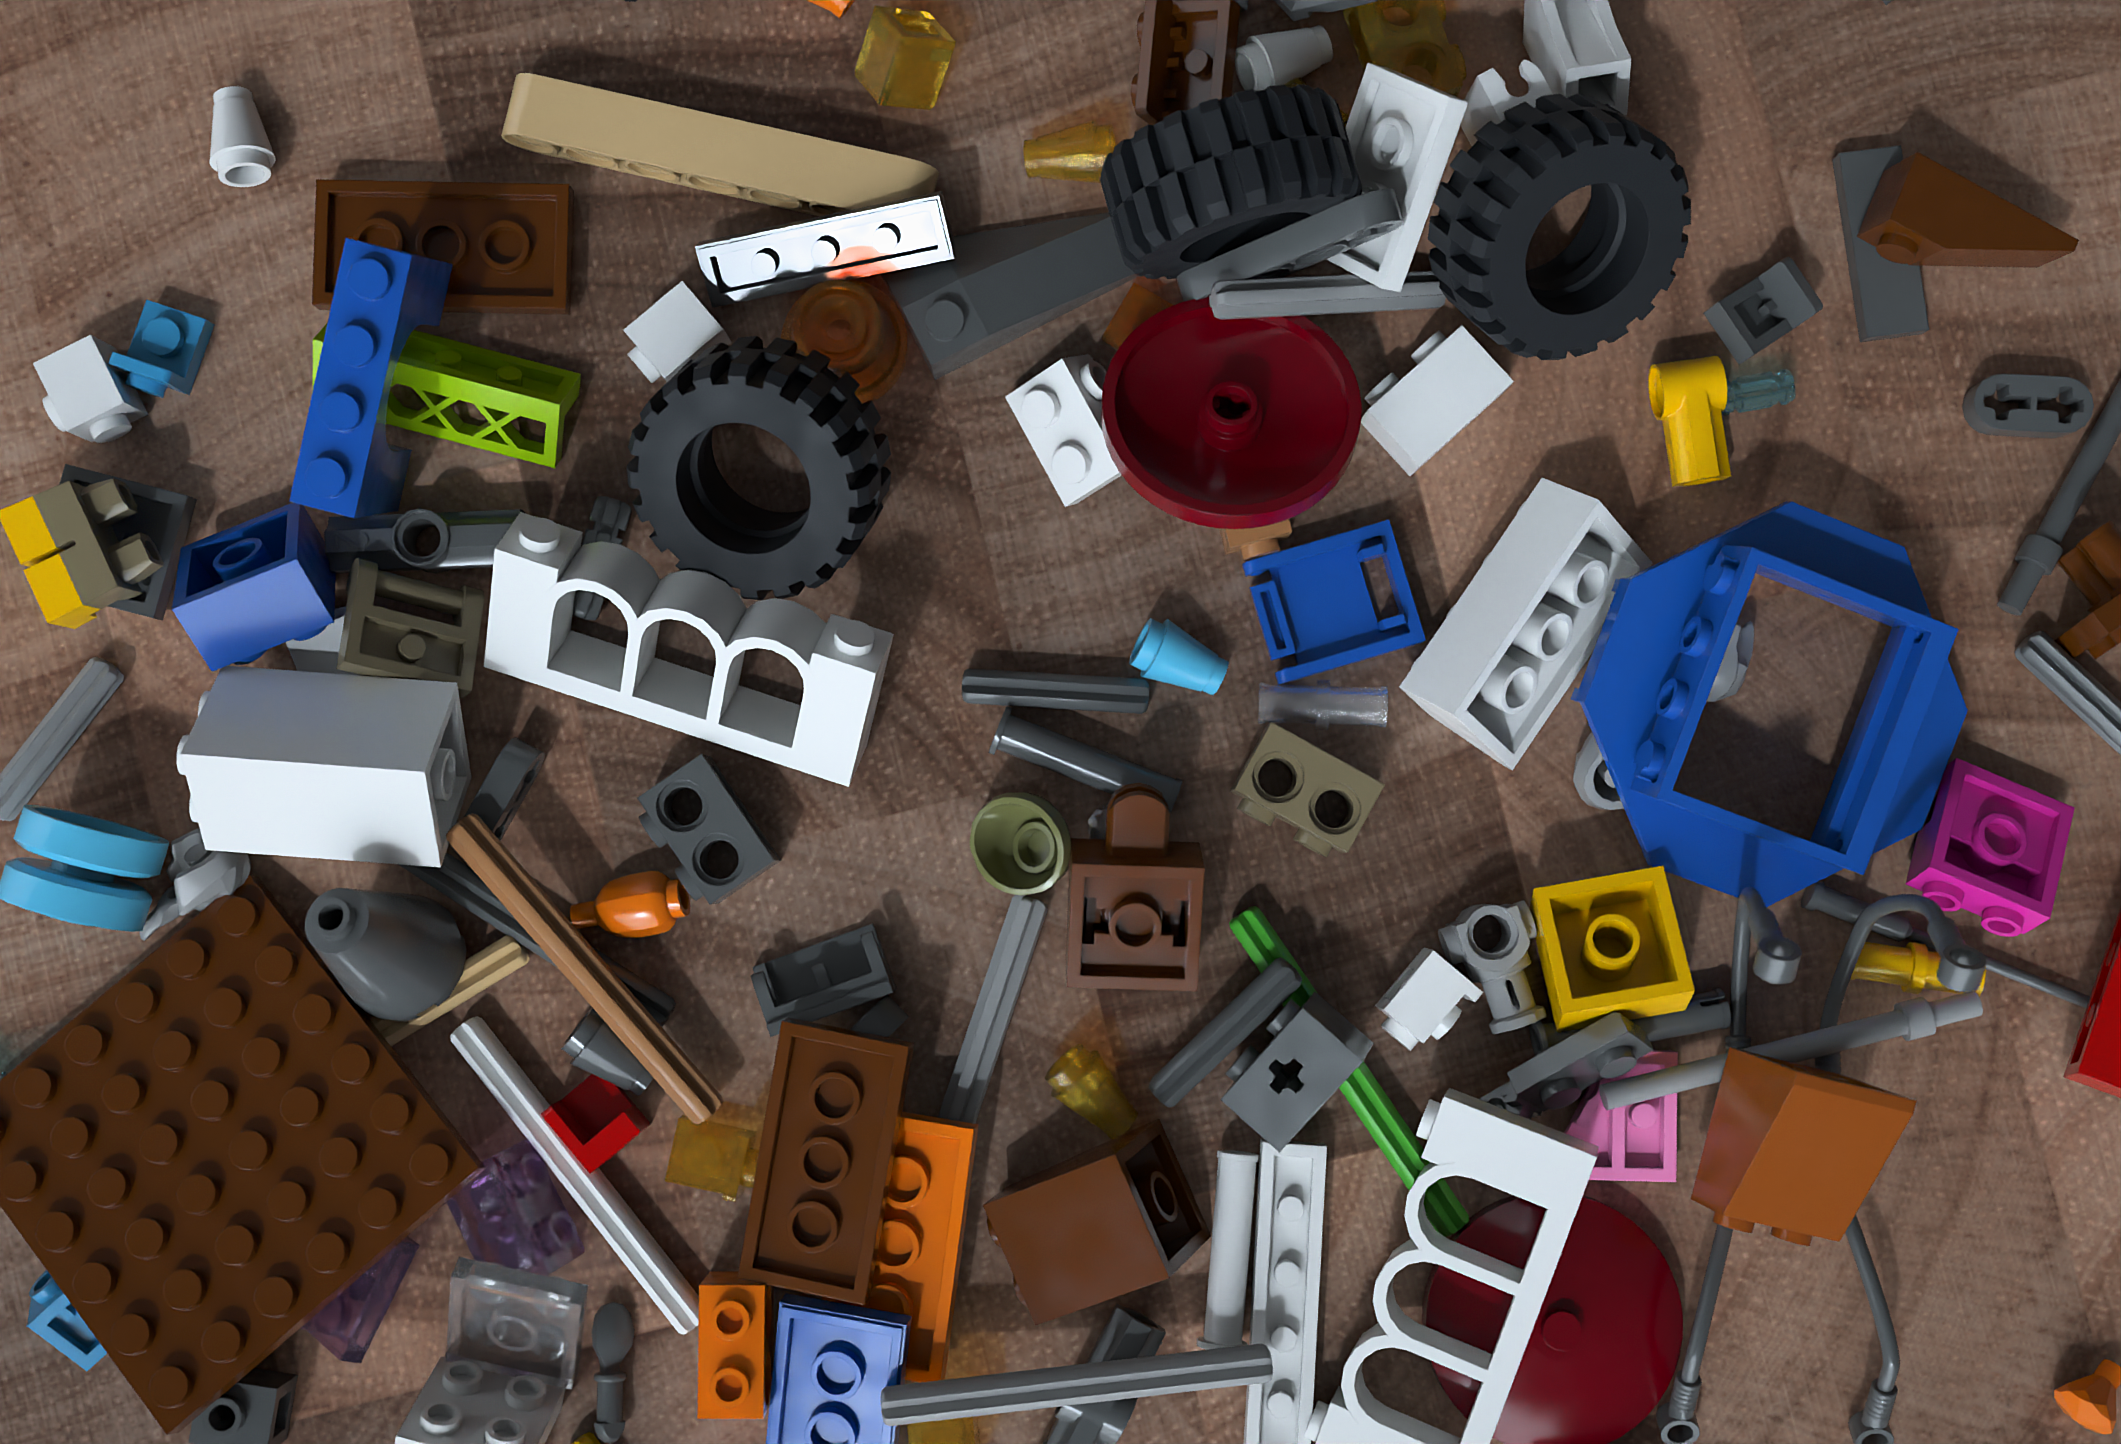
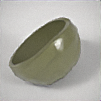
M1007 792L994 797L977 814L972 823L970 848L976 867L987 882L1005 893L1025 896L1045 891L1066 874L1069 868L1071 838L1064 818L1047 799L1029 792Z

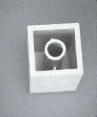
M225 666L220 669L211 690L203 692L198 706V718L190 734L184 735L181 738L177 749V768L181 775H186L191 793L189 803L190 817L193 822H198L205 850L441 867L449 845L446 834L457 822L471 780L458 686L454 682Z

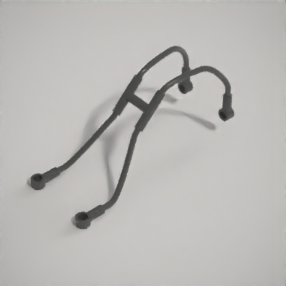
M1754 887L1744 888L1739 895L1731 972L1730 1036L1725 1037V1053H1728L1729 1047L1737 1049L1751 1047V1037L1746 1036L1747 983L1751 933L1757 946L1753 970L1757 976L1765 981L1776 984H1787L1794 981L1802 955L1799 945L1783 936L1775 914L1766 908L1761 894ZM1899 894L1882 898L1866 907L1855 922L1828 990L1820 1029L1837 1025L1849 981L1874 923L1887 914L1897 911H1916L1926 916L1929 922L1928 934L1941 958L1936 973L1937 979L1949 989L1958 992H1973L1977 990L1981 984L1987 964L1986 957L1982 952L1965 944L1955 922L1951 918L1946 917L1942 908L1932 899L1916 894ZM1840 1052L1816 1057L1815 1068L1841 1074ZM1855 1214L1845 1234L1874 1317L1882 1350L1883 1363L1879 1377L1871 1383L1864 1409L1850 1418L1848 1428L1854 1444H1894L1889 1420L1898 1394L1895 1382L1900 1369L1899 1349L1887 1302L1865 1237ZM1717 1224L1683 1368L1675 1375L1669 1402L1659 1407L1656 1412L1660 1436L1665 1444H1692L1700 1435L1695 1414L1702 1384L1699 1371L1733 1234V1229Z

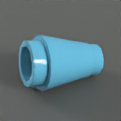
M1151 618L1141 630L1129 660V665L1141 670V677L1199 692L1203 691L1210 695H1214L1219 689L1229 664L1227 660L1218 657V654L1167 619L1162 624Z

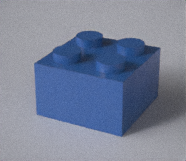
M290 503L181 547L172 611L212 672L232 663L238 666L251 663L260 658L267 649L292 639L304 641L313 638L321 633L329 624L334 623L336 573L330 571L329 561L325 554V541L304 505Z

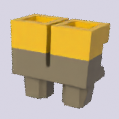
M112 478L85 487L72 481H67L0 510V521L20 564L29 567L23 571L47 623L76 629L97 618L95 612L118 600H126L142 594L143 592L138 582L146 579L164 566L158 549L149 535L139 532L121 542L118 541L112 524L138 512L137 504L125 482Z

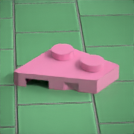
M1653 1050L1637 1059L1635 1067L1629 1072L1615 1078H1603L1587 1087L1564 1133L1599 1147L1598 1156L1589 1180L1676 1182L1677 1093L1606 1110L1600 1097L1599 1085L1677 1066L1678 1052L1672 1050Z

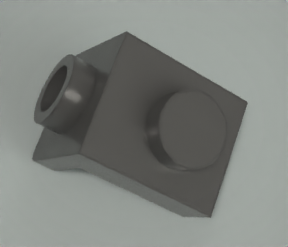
M1786 257L1751 282L1706 310L1704 315L1740 365L1821 311L1823 304L1790 257Z

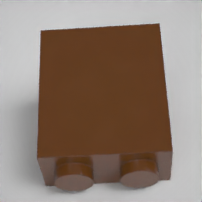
M1160 1119L1149 1122L1011 1184L983 1204L987 1214V1226L990 1236L995 1244L1002 1248L1014 1275L1013 1284L1016 1295L1025 1307H1028L1035 1325L1168 1279L1211 1237Z

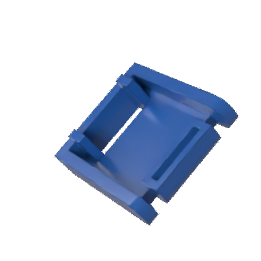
M1389 519L1259 557L1242 564L1245 577L1258 576L1266 571H1269L1271 581L1249 588L1270 660L1274 661L1292 655L1295 657L1297 666L1285 667L1275 672L1278 685L1418 645L1426 641ZM1382 557L1399 615L1377 622L1360 563Z

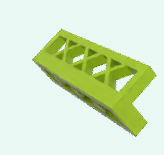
M327 324L313 338V388ZM413 330L400 354L391 387L396 384L412 387L427 406L420 410L403 407L390 391L386 424L556 468L562 457L564 419L579 396L581 374ZM457 400L472 403L488 421L481 426L464 423L450 405ZM522 416L546 423L545 444L524 439L511 421Z

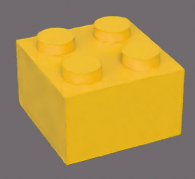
M1663 866L1533 889L1529 910L1537 930L1535 940L1557 1033L1586 1028L1614 1011L1620 1012L1629 1020L1686 1010L1695 989Z

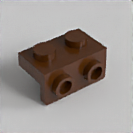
M1145 0L1144 12L1140 14L1137 22V37L1141 47L1138 73L1133 77L1131 84V99L1136 115L1149 125H1154L1163 121L1165 116L1179 110L1184 112L1199 106L1198 103L1214 98L1219 100L1232 96L1240 5L1235 0Z

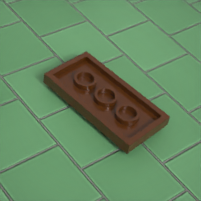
M316 179L312 305L319 310L331 309L345 239L349 238L453 264L442 312L571 315L574 190L570 184Z
M789 1017L781 1021L737 1278L859 1305H865L870 1299L911 1065L913 1042Z

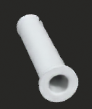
M1234 1150L1217 1151L1218 1167L1204 1336L1197 1338V1347L1209 1350L1248 1345L1247 1342L1242 1340L1256 1162H1258L1259 1157L1256 1153Z

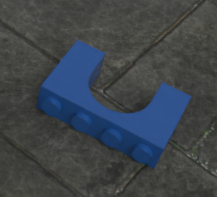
M349 238L345 239L289 502L351 518L399 510L412 450L387 443L386 412L390 388L400 354L412 331L422 324L440 325L453 264Z

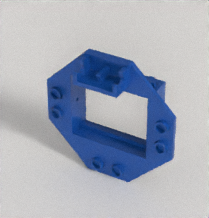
M1786 501L1626 579L1615 580L1612 591L1615 592L1580 687L1574 688L1571 700L1579 702L1582 706L1647 865L1652 867L1663 866L1664 871L1737 898H1739L1744 888L1754 887L1759 891L1766 907L1842 869L1864 875L1872 854L1922 830L1968 709L1948 660L1959 629L1931 617L1904 546L1795 502ZM1755 573L1892 627L1810 841L1673 790Z

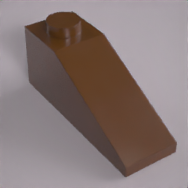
M1919 152L1914 153L1883 172L1857 234L1858 238L1875 246L1877 253L1891 262L1913 266L2038 268L2074 252L2079 241Z

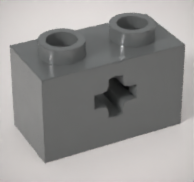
M1316 992L1301 1007L1291 999L1266 1027L1274 1037L1259 1053L1250 1045L1225 1073L1234 1082L1221 1098V1101L1279 1153L1364 1061L1374 1044ZM1294 1058L1303 1067L1290 1075L1282 1067L1290 1063Z

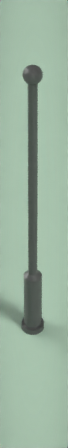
M1818 881L1806 887L1801 899L1802 908L1810 911L1816 909L1854 925L1861 912L1870 905L1868 902L1825 886L1823 881ZM1890 913L1881 917L1872 926V932L1900 942L1910 939L1936 950L1927 932L1912 927L1908 918L1896 913ZM1984 955L1987 960L1986 969L2081 1007L2086 1008L2090 999L2088 995Z

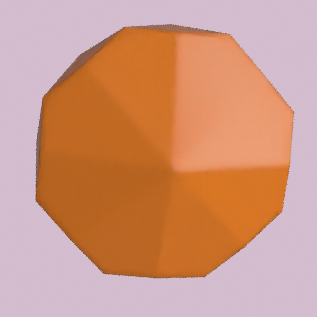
M2103 1359L2092 1375L2066 1383L2055 1389L2054 1398L2056 1403L2065 1414L2084 1428L2103 1435L2112 1434L2116 1423V1390L2121 1384V1367L2111 1360Z

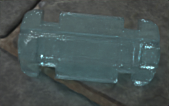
M1780 369V372H1775V376L1771 371L1740 376L1736 380H1732V383L1727 379L1726 408L1721 413L1722 415H1729L1730 412H1734V409L1738 413L1770 408L1777 404L1778 401L1781 405L1788 404L1796 396V388L1791 371Z

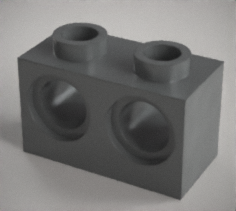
M700 754L637 798L646 810L645 813L639 816L642 826L659 848H662L667 843L682 863V865L675 869V873L684 888L696 901L704 896L710 905L719 904L781 861L711 756ZM691 788L698 793L702 800V812L695 822L683 825L675 819L672 812V803L680 791ZM720 841L732 844L737 850L739 857L736 870L727 878H720L713 874L707 862L710 849Z

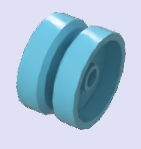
M24 804L13 839L22 848L52 859V861L30 857H18L6 861L0 880V899L18 907L74 924L121 931H143L152 896L143 887L115 877V875L132 878H150L160 875L169 841L152 833L109 820L57 808Z

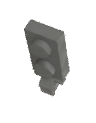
M1614 1011L1507 1072L1510 1081L1479 1098V1100L1531 1120L1532 1117L1541 1116L1542 1111L1560 1109L1572 1104L1580 1097L1582 1090L1603 1078H1615L1629 1072L1635 1067L1637 1059L1654 1049L1642 1028L1620 1012Z

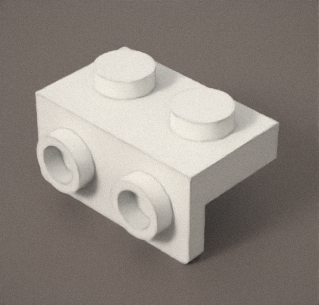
M1088 354L1060 359L1005 396L1065 507L1079 503L1121 476L1108 452L1102 431V392L1107 371Z

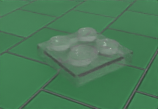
M459 1256L450 1280L446 1362L470 1361L478 1364L485 1371L512 1377L533 1376L543 1381L544 1384L572 1390L580 1365L588 1285L568 1281L558 1276H545L505 1267L495 1262H482Z

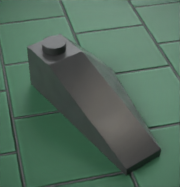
M1109 212L953 236L957 249V255L954 259L880 273L935 380L1138 277L1122 260Z

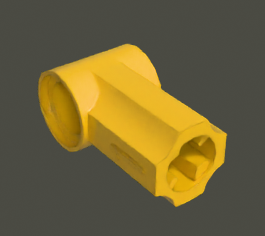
M1718 356L1652 364L1649 369V400L1655 418L1662 420L1672 487L1701 485L1731 477L1721 413L1726 408L1727 378L1722 361Z

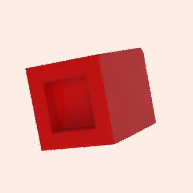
M593 1074L587 1077L563 1099L550 1105L541 1113L545 1121L590 1174L604 1165L651 1125L621 1087Z

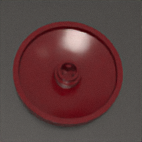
M1209 297L1175 304L1141 323L1127 336L1113 356L1106 372L1102 392L1101 421L1105 444L1112 461L1127 483L1152 505L1172 516L1194 524L1222 529H1249L1282 522L1299 515L1323 499L1336 486L1351 462L1362 418L1360 389L1355 373L1339 346L1319 326L1302 315L1221 320L1214 317L1212 308L1209 305Z
M1512 1195L1498 1200L1472 1215L1468 1223L1452 1234L1449 1240L1524 1270L1547 1208ZM1583 1195L1492 1436V1438L1504 1444H1608L1629 1432L1648 1416L1664 1395L1675 1373L1683 1341V1313L1679 1290L1673 1273L1656 1244L1640 1227L1617 1210L1596 1199ZM1433 1264L1426 1283L1422 1303V1325L1492 1354L1514 1295L1442 1265ZM1429 1360L1439 1384L1456 1408L1468 1419L1481 1381Z

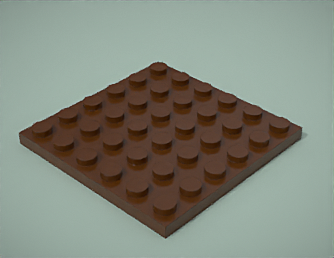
M249 874L246 881L232 895H224L213 901L0 1080V1206L167 1435L179 1433L486 1169L485 1165L374 1026L372 1021L351 1000L322 958L257 876Z

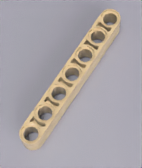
M519 73L516 75L502 131V139L506 142L535 153L816 216H824L934 193L939 175L938 170L931 165L903 156L530 73Z

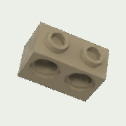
M1271 722L1265 726L1230 792L1242 798L1237 809L1270 827L1277 817L1298 829L1293 838L1294 841L1327 858L1332 848L1340 853L1349 852L1385 784ZM1269 760H1277L1284 763L1291 772V786L1280 797L1267 794L1259 784L1258 774L1260 768ZM1325 791H1334L1340 794L1347 804L1346 818L1335 828L1323 825L1315 813L1316 801Z

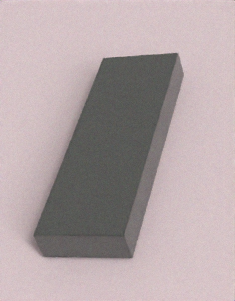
M1901 145L1839 153L1832 159L1860 342L1921 335L1929 330L1920 266L1891 262L1880 256L1875 246L1857 237L1883 172L1903 160Z

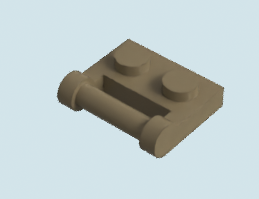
M356 558L350 568L347 579L346 594L348 598L336 669L364 676L454 682L458 686L459 698H464L472 692L484 606V591L466 585L456 590L378 570L376 562ZM374 596L451 614L455 623L451 625L374 606Z

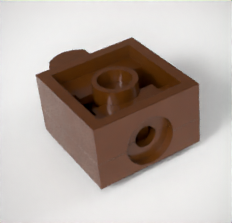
M1143 783L1127 784L1113 793L1107 806L1105 839L1071 838L1065 957L1066 983L1069 988L1196 992L1198 990L1205 873L1200 843L1169 841L1170 813L1168 804L1163 794L1151 785Z

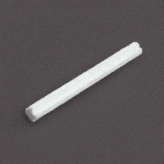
M476 1016L462 1023L450 1035L451 1042L677 1332L684 1335L699 1325V1296L602 1171L598 1168L590 1174L545 1121L541 1113L550 1106L484 1020Z

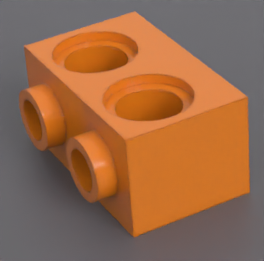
M710 1271L699 1284L697 1419H764L770 1405L773 1374L774 1286L737 1278L738 1271Z

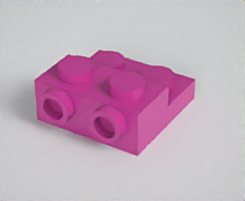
M1955 758L1946 766L1931 821L1923 826L1922 830L1918 831L1905 884L1922 891V896L1935 901L1943 911H1957L1962 908L1981 916V926L1990 933L2005 937L2025 934L2051 918L2075 807L1959 758Z

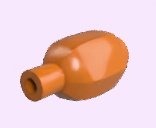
M659 871L635 873L609 881L601 888L594 901L572 904L570 907V918L576 929L600 926L607 933L619 938L651 936L669 931L675 925L677 918L689 915L690 896L679 879L670 880L669 877Z

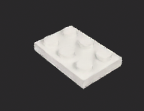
M1367 63L1345 129L1362 184L1361 195L1381 189L1395 190L1404 223L1394 231L1330 257L1327 260L1381 289L1401 292L1469 102L1387 67Z

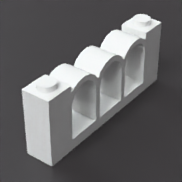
M523 512L519 513L496 546L494 552L484 660L485 668L849 787L867 747L894 634L871 627L861 621L850 620L831 614L826 624L814 611L789 600L772 598L757 601L746 608L740 595L726 582L708 573L683 570L669 573L660 580L654 568L641 555L620 544L599 541L581 546L583 532L556 524L546 518L535 517ZM576 590L596 592L611 600L621 610L628 624L627 648L571 630ZM673 619L684 621L698 628L709 638L716 653L714 677L655 658L660 620ZM753 648L768 649L788 658L798 668L804 681V694L801 705L740 686L739 681L745 650Z
M1451 1088L1447 1090L1442 1103L1429 1099L1416 1136L1427 1140L1421 1158L1430 1161V1163L1422 1169L1407 1195L1404 1213L1411 1239L1393 1250L1375 1281L1373 1305L1378 1323L1364 1332L1352 1349L1344 1365L1341 1387L1338 1386L1330 1405L1318 1400L1304 1437L1316 1442L1315 1444H1490L1598 1156V1146ZM1458 1175L1475 1179L1547 1208L1524 1270L1449 1240L1438 1233L1426 1216L1424 1207L1426 1189L1440 1178ZM1425 1261L1442 1265L1514 1295L1493 1353L1490 1354L1423 1326L1406 1316L1395 1299L1393 1291L1394 1275L1408 1264ZM1394 1347L1408 1350L1481 1381L1461 1438L1391 1409L1375 1399L1364 1382L1362 1374L1364 1358L1376 1350Z

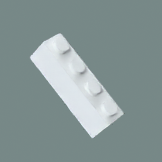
M1541 478L1528 499L1520 506L1517 515L1496 546L1486 556L1481 568L1464 593L1450 609L1446 619L1421 656L1416 659L1410 672L1399 687L1431 717L1503 766L1513 770L1592 654L1615 594L1612 591L1615 580L1626 579L1651 567L1653 563L1600 500Z

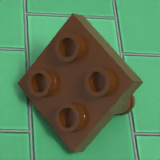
M2112 520L2076 544L2075 548L2062 556L2057 562L2092 605L2087 610L2090 615L2055 640L2073 658L2088 650L2096 660L2121 643V533Z

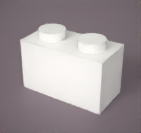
M1463 325L1448 338L1440 331H1437L1411 355V358L1418 364L1401 380L1393 372L1390 373L1364 398L1371 407L1361 418V424L1409 476L1414 474L1514 382Z

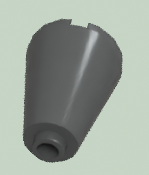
M336 888L320 895L308 910L305 920V932L309 942L351 1000L360 1009L382 1020L406 1022L418 1018L419 1016L416 1014L428 1009L433 1004L439 1006L448 999L463 974L467 952L464 937L460 935L454 920L455 918L451 912L431 898L416 894Z

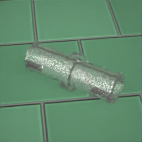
M1317 680L1316 686L1266 685V683H1259L1258 724H1265V722L1315 724V730H1329V724L1387 726V686H1381V688L1330 686V680Z

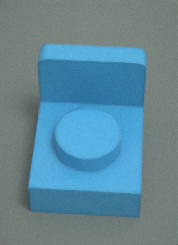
M146 299L127 355L112 352L108 364L127 373L125 385L139 391L163 398L166 389L170 388L190 395L214 324L204 318Z
M46 1270L30 1289L29 1296L31 1297L27 1327L84 1370L88 1371L107 1352Z

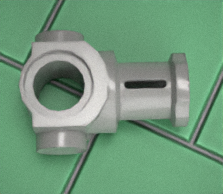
M1524 900L1500 906L1484 903L1471 905L1462 910L1456 921L1447 923L1446 927L1438 929L1440 943L1448 962L1451 965L1463 963L1470 981L1482 984L1493 1016V1020L1489 1023L1492 1034L1525 1027L1547 1017L1544 1006L1536 1005L1524 972V968L1531 964L1527 951L1530 944L1529 939L1537 936L1532 914ZM1485 915H1492L1501 926V938L1494 948L1482 951L1474 942L1472 932L1474 925L1480 918Z

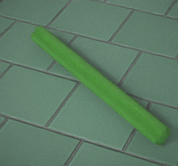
M1256 906L1248 907L1232 918L1229 922L1231 930L1260 973L1276 958L1280 957L1288 961L1298 971L1302 978L1300 987L1282 1005L1285 1006L1292 999L1301 1007L1316 990L1260 908ZM1363 1061L1339 1089L1410 1191L1422 1169L1430 1161L1421 1158L1424 1151L1423 1147ZM1440 1178L1426 1189L1424 1197L1426 1216L1438 1233L1447 1237L1456 1233L1468 1223V1213L1444 1178Z

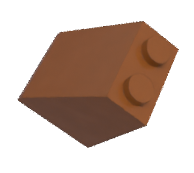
M1729 1047L1691 1200L1715 1211L1712 1220L1714 1223L1737 1231L1752 1233L1754 1224L1758 1223L1772 1226L1770 1233L1772 1236L1799 1245L1810 1246L1813 1236L1840 1242L1910 1121L1917 1101L1843 1074Z

